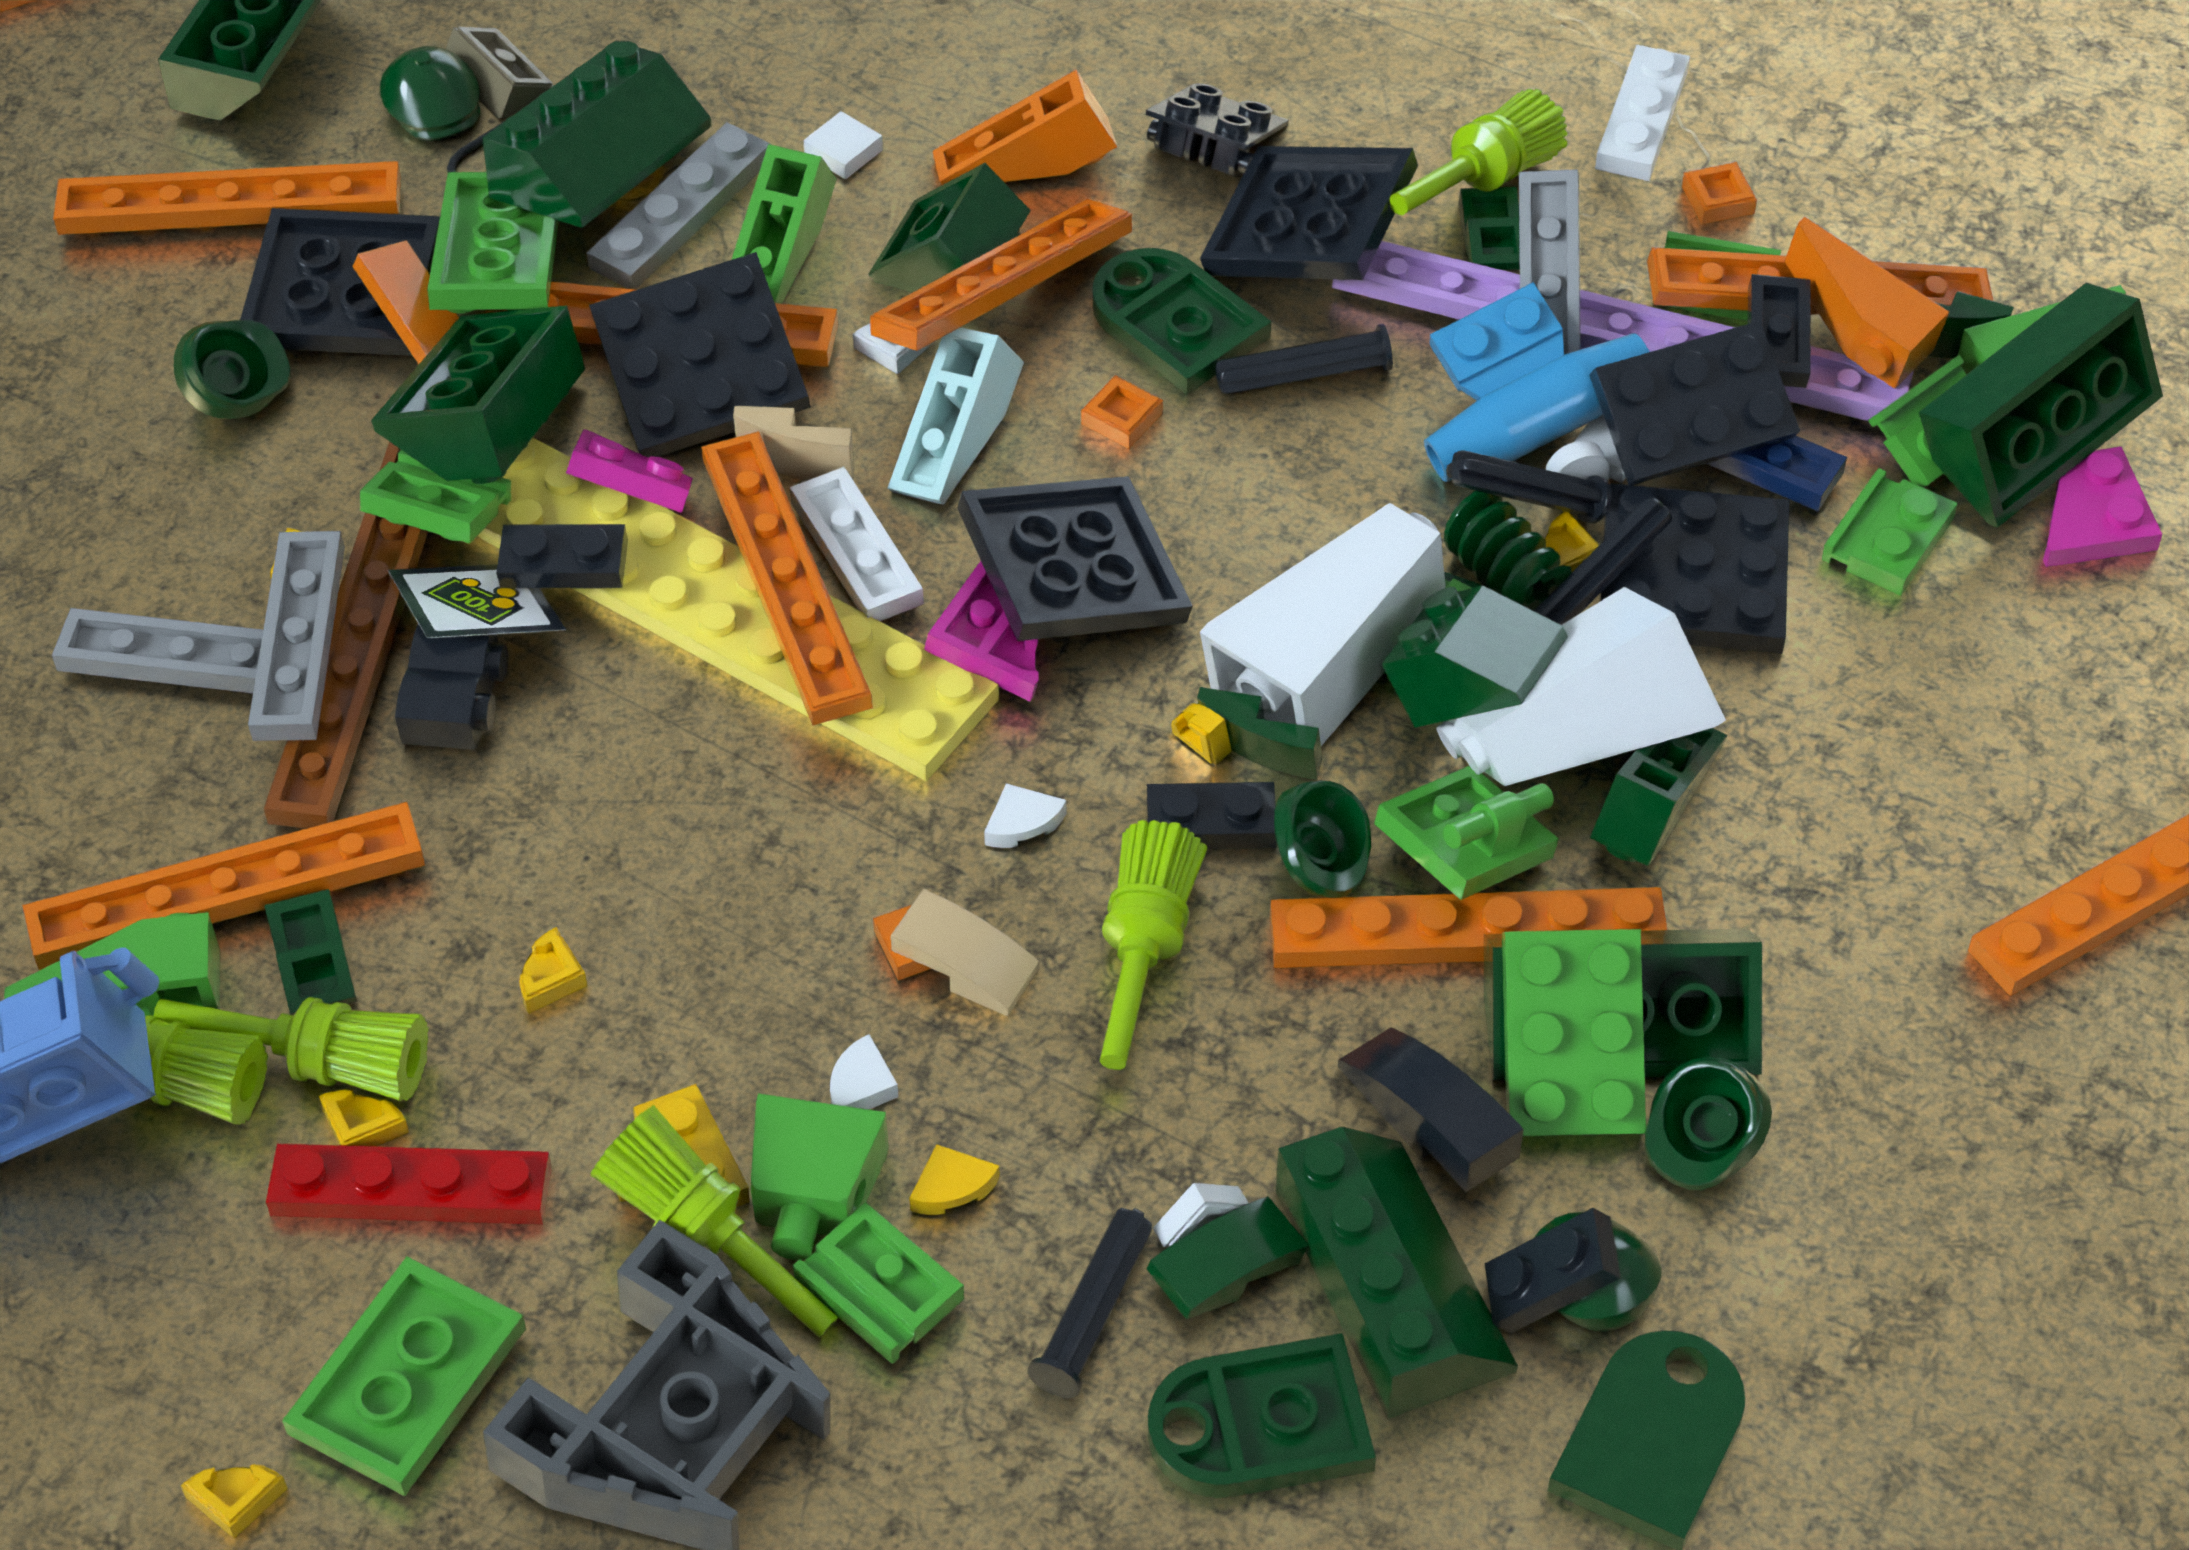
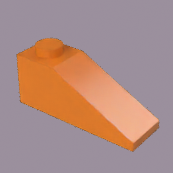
M1076 69L936 148L932 153L939 181L942 185L983 163H986L1003 182L1070 174L1083 166L1092 165L1100 161L1106 153L1117 148V144L1108 116Z
M1804 217L1798 222L1784 262L1795 278L1811 279V303L1846 357L1860 365L1866 372L1875 375L1896 389L1934 350L1949 311L1808 218Z

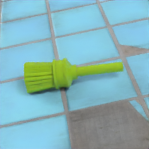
M1527 89L1517 93L1494 113L1481 115L1474 121L1459 128L1454 134L1451 143L1452 161L1391 195L1389 200L1391 209L1397 215H1404L1463 180L1473 188H1478L1482 191H1492L1502 186L1505 182L1517 177L1522 170L1552 160L1561 149L1566 148L1568 145V141L1565 139L1568 133L1565 130L1567 125L1564 123L1566 118L1562 116L1563 108L1555 106V102L1550 101L1548 95L1544 94L1542 96V91L1539 89L1534 91Z
M1140 820L1137 824H1131L1126 829V832L1122 833L1118 888L1109 897L1108 914L1104 918L1102 926L1103 937L1109 945L1118 951L1117 956L1123 962L1100 1056V1063L1112 1070H1121L1126 1067L1148 969L1154 967L1158 960L1175 956L1183 946V930L1188 924L1190 914L1186 903L1208 848L1206 844L1200 843L1201 839L1199 837H1194L1193 832H1189L1188 828H1182L1181 824L1177 822L1168 824L1167 822L1160 823L1159 821L1152 820L1148 823L1146 820Z
M314 997L305 999L294 1015L282 1013L277 1020L160 999L154 1010V1016L161 1017L164 1022L172 1023L179 1021L187 1023L191 1029L260 1036L261 1043L271 1046L273 1054L286 1057L289 1075L294 1080H317L319 1084L325 1086H333L339 1081L398 1101L402 1099L408 1101L409 1098H413L419 1086V1081H421V1075L424 1073V1066L427 1063L426 1052L429 1039L427 1033L429 1027L427 1026L426 1018L422 1014L353 1011L347 1003L335 1002L334 1004L324 1003L322 999Z
M145 1016L155 1096L149 1099L156 1104L164 1106L175 1101L236 1125L244 1124L246 1120L249 1121L252 1110L255 1108L256 1102H258L261 1091L264 1088L263 1083L265 1082V1074L267 1072L268 1053L266 1052V1046H263V1043H261V1037L191 1029L187 1023L179 1021L168 1023L164 1022L161 1017Z
M654 1105L640 1113L604 1151V1154L590 1172L591 1176L655 1220L653 1227L661 1220L701 1246H706L714 1254L717 1255L723 1251L814 1334L821 1338L835 1323L838 1316L741 1230L745 1222L735 1214L740 1188L734 1182L728 1183L718 1174V1168L713 1163L705 1165Z

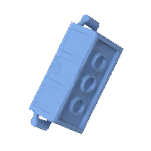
M121 947L112 951L110 955L83 959L73 950L60 957L62 981L54 977L0 1001V1164L155 1096L145 1013L136 1003L143 997L152 995L157 990L159 978L128 949ZM111 971L129 988L122 991L102 972Z

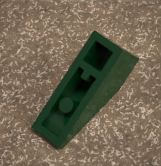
M1710 728L1637 749L1617 773L1590 838L1605 845L1608 852L1621 860L1628 862L1638 861L1649 866L1673 832L1721 750L1727 734Z

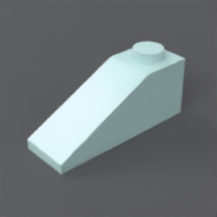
M960 327L942 337L888 485V489L891 492L944 505L1005 417L1024 361L998 335Z

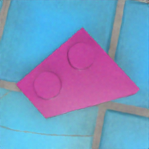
M583 429L566 471V474L681 513L693 478L683 474V467L675 462L655 456L648 458L586 429Z
M2121 446L2095 450L2058 479L2049 536L2043 558L2046 567L2158 550L2163 534Z
M980 561L929 631L924 650L966 671L988 678L997 683L999 687L1029 702L1035 695L1039 680V671H1035V651L1038 639L1017 641L985 568Z

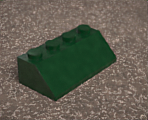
M199 0L158 58L170 109L219 121L231 114L262 91L322 0Z
M615 40L483 137L489 198L583 228L711 128V117L662 54L640 48L637 44L630 41Z
M2086 282L1919 411L1932 461L1989 525L1998 528L2163 397L2140 299Z
M567 305L460 316L372 418L371 422L374 431L446 481L471 479L475 484H486L502 478L586 369Z
M1748 928L1641 931L1645 1077H1666L1681 1064L1702 1057L1724 1058L1736 1062L1753 1075H1761L1762 941ZM1484 934V1003L1491 1073L1493 1080H1506L1502 934Z
M1341 1126L1278 1148L1275 1192L1291 1224L1309 1245L1305 1253L1387 1419L1517 1372L1518 1364L1499 1328L1493 1325L1492 1315L1401 1141Z

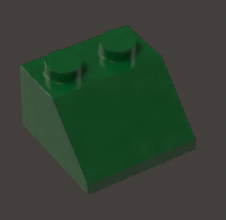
M983 163L915 199L868 275L877 283L913 293L1021 235L1019 230L1031 210L986 163Z
M1485 586L1459 592L1455 587H1448L1433 593L1424 600L1422 611L1413 623L1398 635V643L1384 660L1382 666L1414 728L1521 705L1564 644L1568 635L1562 625Z

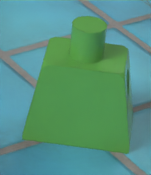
M758 1093L755 1110L751 1197L755 1221L762 1226L775 1228L771 1249L777 1255L790 1260L807 1259L812 1254L816 1234L828 1235L863 1203L867 1202L889 1151L886 1112Z

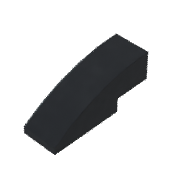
M1390 1027L1338 1060V1068L1419 1158L1423 1159L1432 1154L1465 1192H1468L1520 1158L1524 1128L1465 1072L1414 1037Z

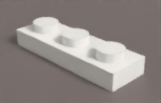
M1636 45L1597 152L1595 169L1650 181L1688 73L1690 56L1669 52L1664 49Z
M845 467L790 487L791 504L859 611L865 613L867 618L873 617L878 621H883L924 604L922 586Z

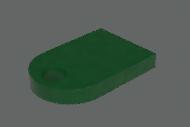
M1141 248L1123 252L1108 260L1099 269L1093 281V313L1102 329L1186 395L1216 376V363L1219 360L1246 355L1271 338L1272 321L1193 261L1170 250ZM1124 278H1136L1143 281L1135 286H1125L1118 283L1119 280Z
M1679 1331L1650 1332L1637 1336L1622 1345L1609 1360L1550 1477L1548 1492L1675 1550H1683L1740 1429L1745 1408V1390L1740 1374L1732 1361L1718 1347L1707 1340ZM1675 1361H1689L1702 1370L1705 1378L1695 1384H1683L1674 1380L1669 1375L1666 1367Z
M1343 1333L1204 1357L1187 1362L1164 1378L1155 1390L1149 1405L1148 1443L1156 1464L1173 1483L1197 1495L1228 1498L1375 1471L1376 1455ZM1185 1420L1197 1424L1203 1430L1204 1435L1194 1444L1179 1445L1170 1441L1164 1431L1172 1423Z

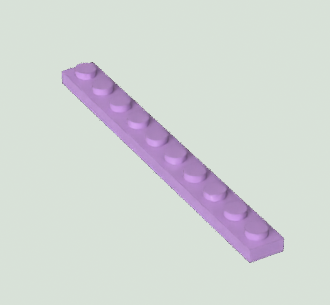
M1382 241L1363 280L1333 279L1332 288L1461 319L1519 290L1520 275ZM1580 289L1581 349L1636 333L1644 341L1649 351L1652 352L1735 328ZM1811 346V374L1807 387H1784L1790 402L1868 421V419L1909 391L1914 371L1894 389L1875 375L1866 372L1860 365L1846 357L1845 354Z

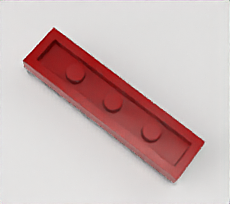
M277 1143L266 1205L270 1216L543 1225L552 1165L549 1152Z

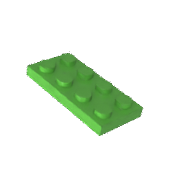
M448 172L428 284L429 310H448L453 313L464 314L475 310L506 309L507 311L548 307L559 220L489 198L486 172Z

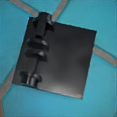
M1194 83L1146 109L1145 115L1155 118L1150 123L1147 131V140L1154 142L1155 149L1179 157L1184 156L1189 161L1195 160L1199 154L1200 165L1207 167L1212 162V169L1233 177H1238L1241 173H1245L1254 155L1249 152L1250 148L1287 126L1289 120L1272 114V108L1266 104L1256 101L1237 102L1223 97V92L1219 88L1203 83Z

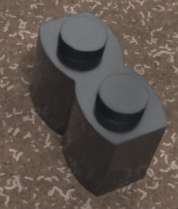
M418 623L411 645L408 668L401 682L395 711V720L401 744L469 750L477 749L482 731L490 732L494 726L496 700L492 691L495 681L503 682L507 673L508 649L505 644H499L497 634L427 638Z

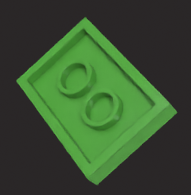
M1641 929L1502 932L1506 1111L1524 1128L1523 1136L1645 1134Z
M406 1256L284 1417L282 1422L286 1433L393 1491L406 1496L525 1332L524 1317L522 1314Z

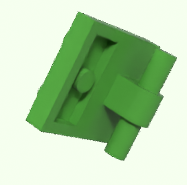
M1470 766L1379 804L1374 822L1380 830L1460 900L1552 859L1559 838L1532 816L1550 808L1554 803L1553 793L1546 784H1537L1517 794L1510 791L1503 792L1482 773L1480 775L1476 774Z

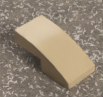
M734 407L733 416L736 437L759 431L777 473L807 481L845 467L851 478H854L855 467L851 428L796 426L794 408Z
M924 888L891 934L893 952L948 975L951 992L1005 1016H1009L1039 970V960L1006 934L968 910Z

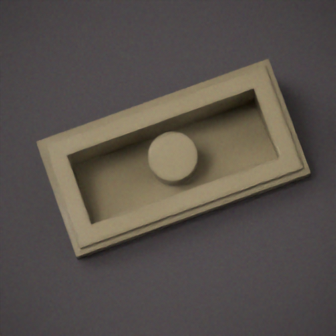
M453 27L446 49L465 61L475 73L479 83V100L497 118H506L517 113L538 98L543 92L554 86L497 28Z

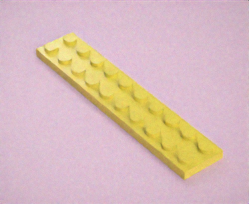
M532 438L528 446L522 450L502 477L511 480V501L507 505L501 503L498 506V515L477 537L500 549L503 525L625 524L628 545L623 587L572 589L809 718L739 546L663 506L566 474L571 457ZM829 595L872 694L873 708L820 724L927 782L999 701L998 684L925 651L924 644L873 617L867 618L865 613Z

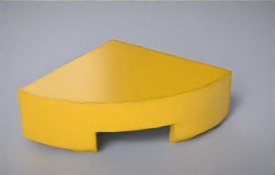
M1569 512L1560 514L1551 522L1548 533L1544 538L1546 540V547H1552L1560 555L1559 566H1569L1572 572L1599 546Z
M1192 703L1172 720V733L1210 764L1214 763L1217 765L1231 752L1225 719L1213 710L1203 705Z
M557 927L549 930L535 941L532 946V953L527 958L519 979L523 1003L528 1014L588 986L584 970Z
M337 1090L318 1096L322 1110L339 1145L379 1146L409 1133L406 1119L401 1111L386 1099L380 1101L372 1097L354 1095L353 1090Z
M936 1144L909 1198L910 1211L925 1215L945 1214V1209L964 1205L974 1199L977 1202L993 1190L999 1181V1165Z
M251 1464L249 1467H234L218 1471L215 1470V1467L205 1469L181 1485L185 1497L233 1539L241 1534L288 1489L282 1475L268 1467Z

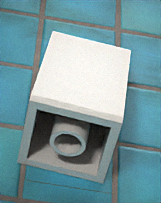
M1389 503L1208 622L1200 631L1211 689L1262 696L1265 720L1319 728L1322 746L1384 674L1385 670L1382 663L1398 643V635L1410 626L1422 611L1424 600L1433 593L1446 588L1441 533L1423 515L1418 513L1408 514Z
M1623 587L1562 624L1568 638L1521 705L1443 721L1436 729L1442 743L1452 757L1455 759L1461 756L1464 757L1476 774L1480 775L1485 772L1502 785L1508 786L1714 728L1726 721L1675 613Z

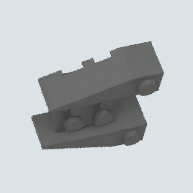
M659 1220L617 1270L620 1312L654 1333L587 1414L528 1377L483 1431L489 1471L544 1507L702 1550H740L738 1512L719 1499L784 1416L825 1440L830 1433V1392L799 1355L795 1357L771 1328L770 1319L755 1301L750 1303L732 1281V1273L720 1258Z

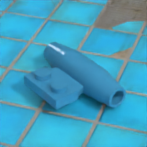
M1534 282L1430 334L1429 345L1458 392L1462 391L1477 400L1424 440L1425 450L1433 468L1444 482L1452 481V478L1447 476V465L1452 463L1453 454L1457 451L1466 450L1512 462L1603 415L1589 374L1596 367L1650 352L1639 335L1632 333L1564 355L1563 328Z

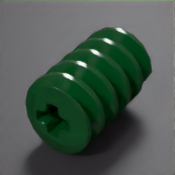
M1474 491L1461 501L1446 523L1443 536L1446 547L1455 556L1459 557L1464 567L1473 572L1474 578L1483 586L1532 611L1572 573L1571 567L1559 566L1560 555L1552 547H1546V540L1538 532H1531V524L1524 517H1517V509L1508 501L1503 502V497Z

